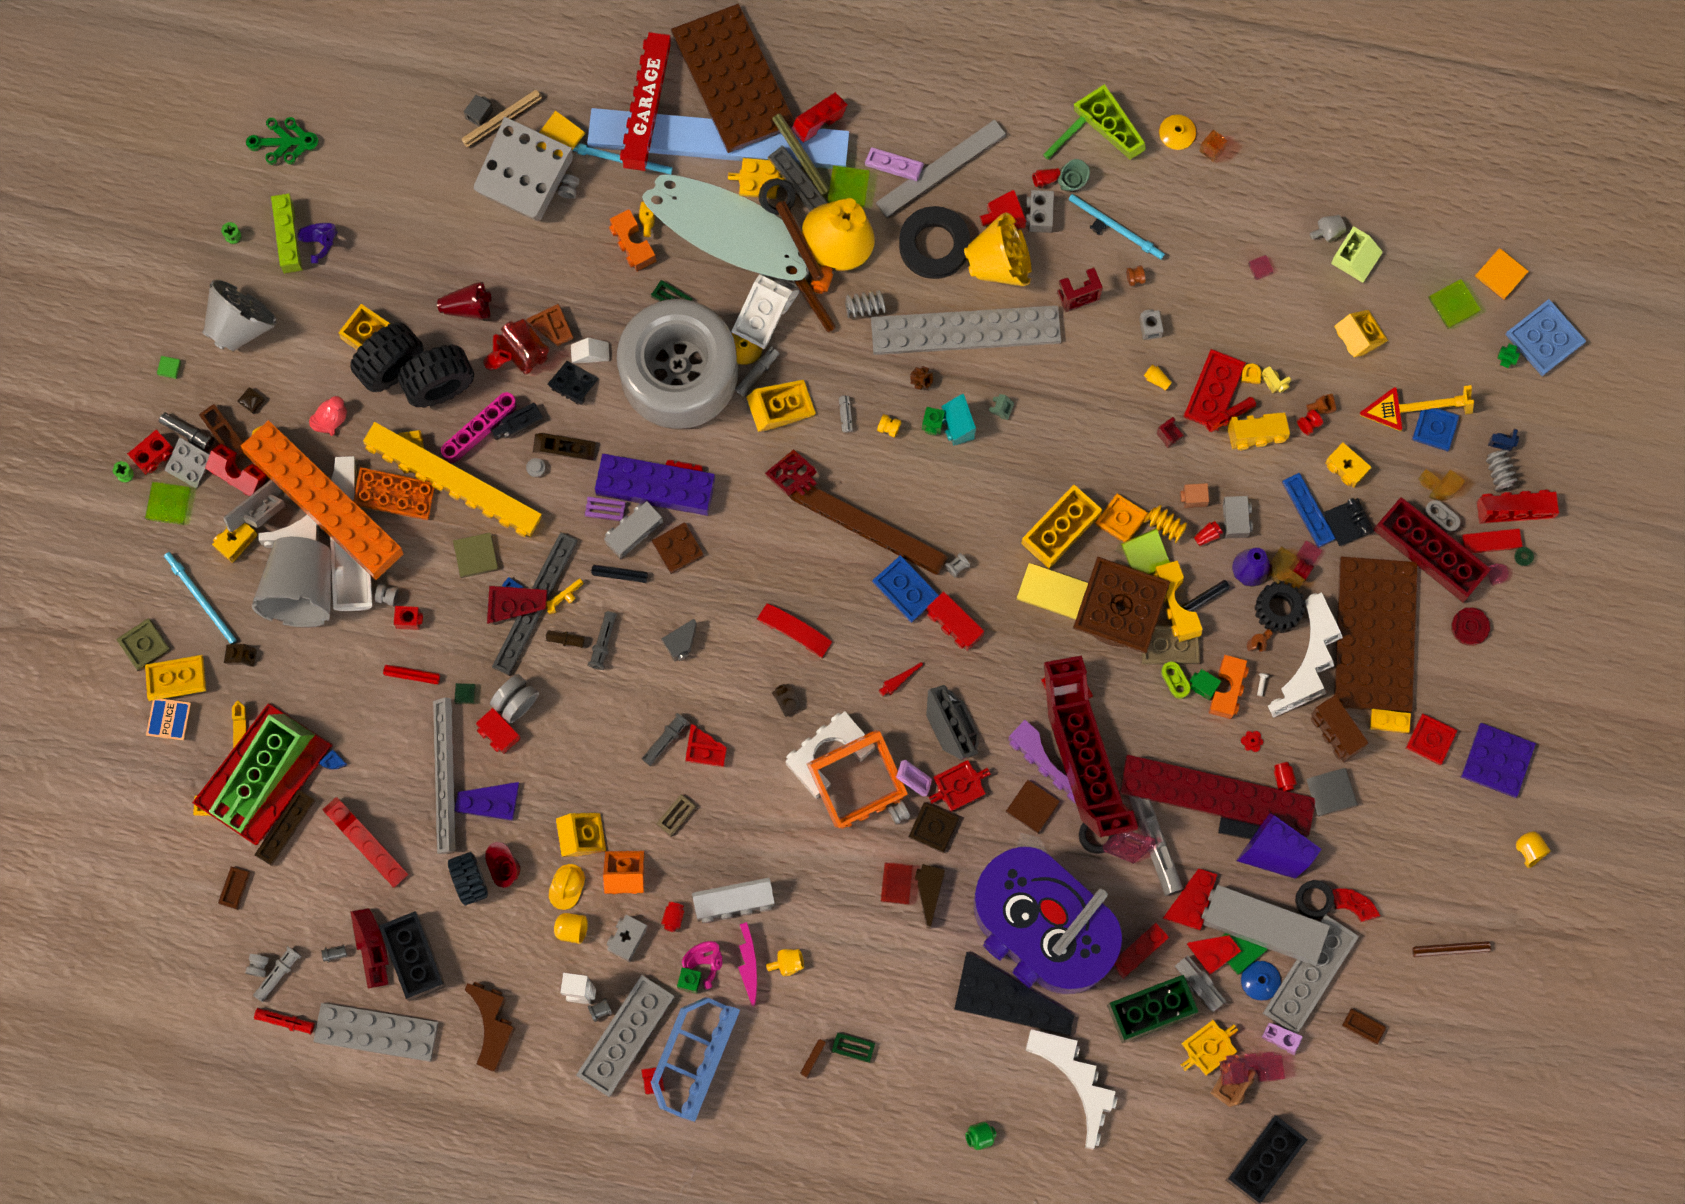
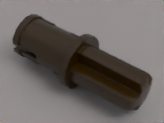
M548 630L545 639L547 642L563 644L564 647L569 645L583 648L585 636L568 634L567 631L562 633Z

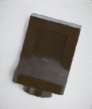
M226 644L225 664L254 666L256 648L246 644Z
M789 684L779 685L772 692L785 717L802 708L793 688Z

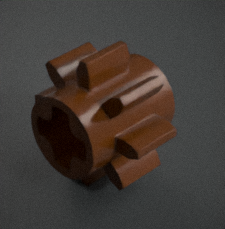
M916 367L910 375V383L915 385L916 389H928L933 383V373L929 372L927 367Z

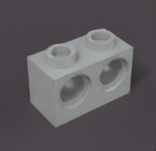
M1031 190V196H1027L1026 207L1030 208V214H1026V225H1029V232H1052L1054 191ZM1042 200L1045 204L1037 205L1035 202ZM1042 218L1044 221L1042 223H1038L1034 219Z

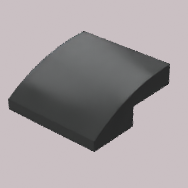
M1346 768L1306 779L1311 796L1315 798V808L1319 817L1358 805Z

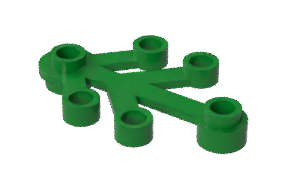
M288 117L284 122L286 128L293 130L299 136L292 138L278 125L275 118H268L266 121L268 129L273 130L281 138H259L257 135H251L246 139V145L253 152L260 150L262 146H279L274 152L266 154L265 159L269 165L276 164L277 159L291 146L299 145L293 152H287L284 155L285 162L292 165L295 163L296 158L305 150H313L317 147L318 137L312 132L305 133L296 124L294 118ZM290 121L294 122L291 126L287 125ZM271 122H275L274 126H269ZM311 138L312 141L307 143L306 140ZM255 139L256 142L251 144L250 141ZM273 156L274 160L269 161V157ZM289 156H292V160H287Z

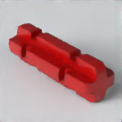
M674 460L666 461V465L703 471L701 465L695 464L693 466L691 463L680 461L676 463Z

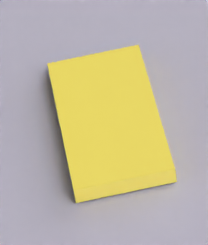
M1029 563L1016 600L1076 620L1088 583Z

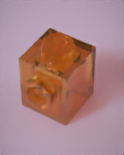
M1212 130L1201 143L1199 151L1214 162L1225 150L1228 140L1215 130Z

